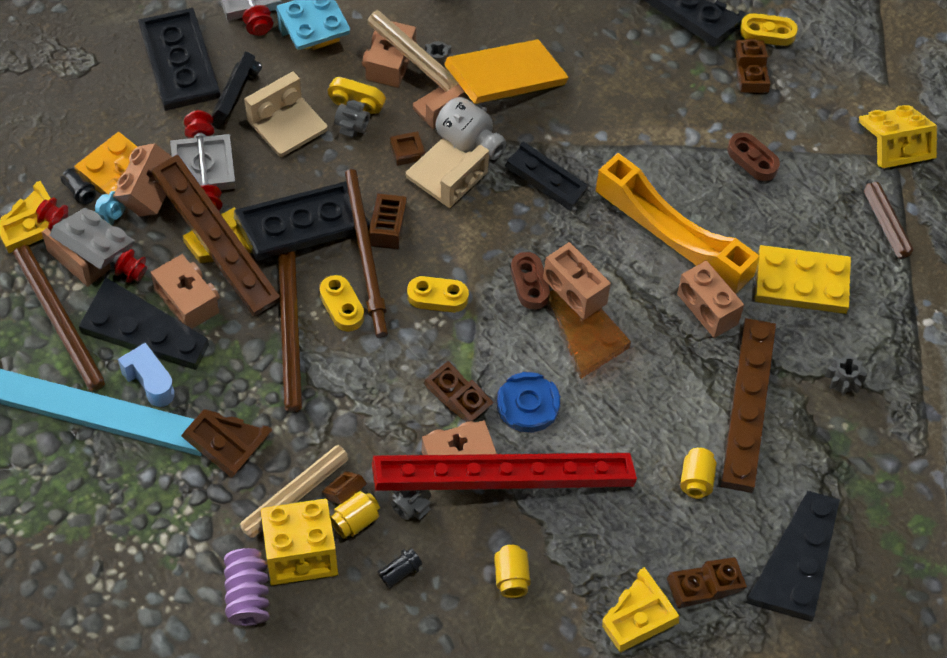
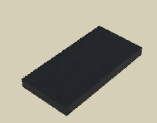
M194 8L138 19L164 111L220 98V89Z
M346 181L234 210V219L256 261L356 235ZM366 218L367 228H368V231H369L370 223H369L368 219Z

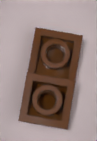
M736 40V65L740 92L769 93L770 80L766 67L768 55L764 40Z
M449 361L426 378L423 383L445 406L466 422L474 421L494 403L473 380L468 382Z
M736 557L706 561L701 568L674 571L667 577L677 608L710 602L741 592L747 588Z

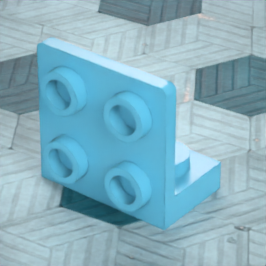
M293 0L277 5L278 28L282 36L290 35L297 50L350 34V27L335 0Z

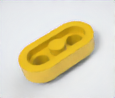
M757 13L746 15L742 19L740 33L746 40H764L765 44L780 46L792 44L798 31L797 24L790 18Z
M343 77L334 78L327 90L329 97L335 104L347 105L348 100H355L364 103L363 111L370 114L379 113L386 101L385 95L379 89Z
M339 275L325 278L320 284V298L333 323L342 331L350 332L357 330L364 322V309L349 281ZM339 287L337 290H332L331 288ZM346 310H351V311H353V312L350 313V314L344 313V311H346Z
M420 276L409 282L407 298L412 306L419 309L454 313L463 310L467 306L469 291L467 286L458 280ZM420 288H426L427 290H425V291H420V290H418V289H420ZM449 292H457V294L452 295Z

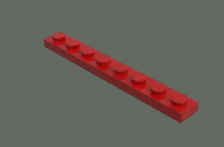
M631 453L373 456L372 459L375 491L634 487L637 480Z

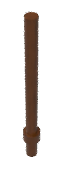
M350 169L345 172L369 299L366 305L368 315L372 316L375 336L382 338L388 335L384 316L387 310L385 300L380 295L357 171Z

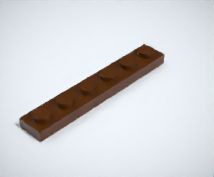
M177 154L152 168L154 178L253 317L280 302L279 294L180 156Z
M745 318L720 486L722 488L753 493L755 488L776 329L775 323Z

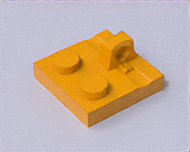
M118 131L77 163L74 168L87 182L93 183L98 192L102 195H109L111 191H116L117 181L125 173L130 163L129 157L138 146Z

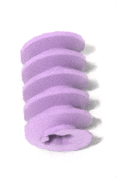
M237 549L227 553L224 558L226 566L224 574L227 579L225 582V590L227 592L225 595V602L227 604L225 613L226 617H228V622L234 625L250 626L266 622L270 618L269 612L263 610L269 606L268 599L263 598L269 593V589L267 586L262 585L268 581V575L263 572L268 568V564L265 560L258 559L262 554L257 549Z

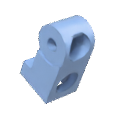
M146 343L118 358L122 375L128 382L135 378L145 389L146 397L150 404L156 407H164L173 401L175 392L172 387L171 376Z

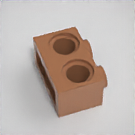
M570 242L546 257L543 279L583 320L607 304L611 283Z
M707 260L681 275L677 295L713 338L739 325L744 304Z

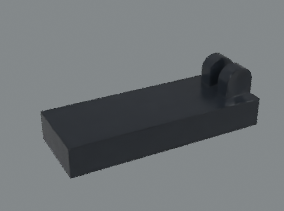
M247 51L243 53L240 62L235 64L211 115L213 117L212 125L217 128L228 116L245 78L253 80L262 70V65L254 60L256 56Z
M524 141L513 156L508 158L505 167L511 173L518 175L570 211L585 194L589 186Z

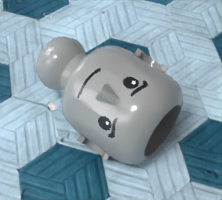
M456 97L448 101L436 118L435 127L438 135L452 143L454 148L456 147L465 153L472 152L479 145H482L489 150V160H495L506 147L504 137L498 133H492L493 121L491 116L486 113L487 109L479 104H474L464 97Z

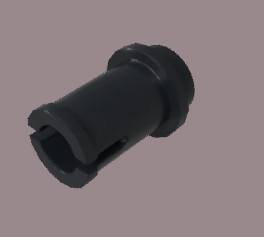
M69 168L63 172V175L69 180L61 176V182L74 194L76 202L89 204L95 199L96 188L93 183L87 182L75 168Z
M412 548L407 551L403 549L399 557L377 572L382 581L386 582V586L391 589L393 585L411 572H419L418 567L423 564Z

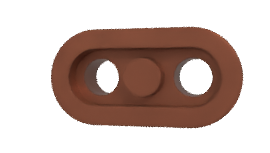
M736 133L730 138L728 154L736 163L758 180L769 181L775 178L780 161L770 149L749 133Z
M521 252L514 256L511 262V275L520 303L528 309H540L548 303L550 288L549 284L543 279L544 268L541 259L531 252ZM522 270H529L530 272L524 273ZM530 295H537L538 297L534 298L530 297Z

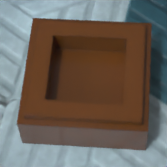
M418 131L390 137V145L397 166L417 162L425 155Z
M345 471L324 488L322 492L328 501L342 504L367 483L362 475Z

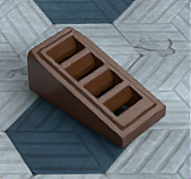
M377 193L369 229L371 246L399 249L407 204L406 196ZM383 203H385V204H394V205H399V207H396V206H386V205H382V204H383ZM381 211L397 212V215L381 213ZM380 219L394 220L396 222L380 221ZM378 227L393 228L394 230L378 229Z

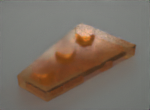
M554 289L550 291V304L560 329L564 332L568 342V349L574 357L580 379L630 348L631 341L602 308L583 320Z

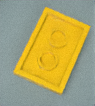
M764 245L759 246L758 254L760 258L757 265L755 302L847 314L850 295L851 257Z

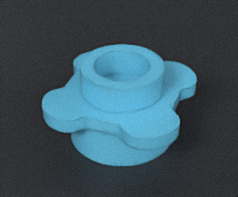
M111 191L109 195L104 194L100 196L95 204V212L111 225L125 211V206L113 197L115 191Z

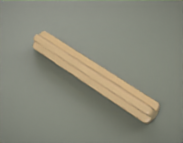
M376 10L370 15L367 23L444 91H448L459 84L448 70L380 11Z
M339 445L334 446L245 518L240 524L243 532L250 538L255 537L263 530L262 508L297 503L348 461L346 451Z

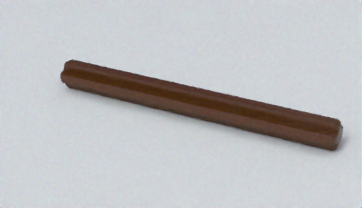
M22 245L15 248L14 255L86 386L92 392L103 388L105 385L103 376L30 247Z
M295 251L278 256L284 405L287 412H298L302 409L296 261Z

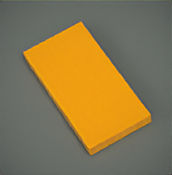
M539 39L447 57L444 64L474 104L566 85L569 78Z

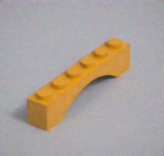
M617 153L598 170L596 192L694 265L697 266L707 260L735 294L754 277L760 258L759 254L736 238L712 233L685 218L656 191L642 170L621 154Z

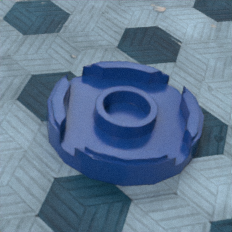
M522 372L509 377L506 383L500 387L497 397V410L500 418L509 427L520 432L534 433L544 430L554 423L560 410V394L556 385L552 381L549 382L544 379L543 375Z

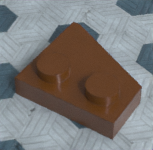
M203 409L183 432L181 437L232 478L272 429L265 425H262L260 428L245 424L243 419L232 416L223 417L217 412Z

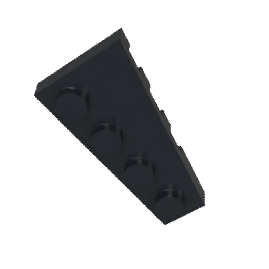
M644 0L713 47L740 28L742 19L748 15V13L741 10L738 14L726 9L727 4L716 0L715 4L707 0Z
M106 277L79 325V330L82 334L134 350L146 343L157 358L197 370L209 346L208 338Z
M807 491L746 601L747 604L810 622L813 621L840 499Z

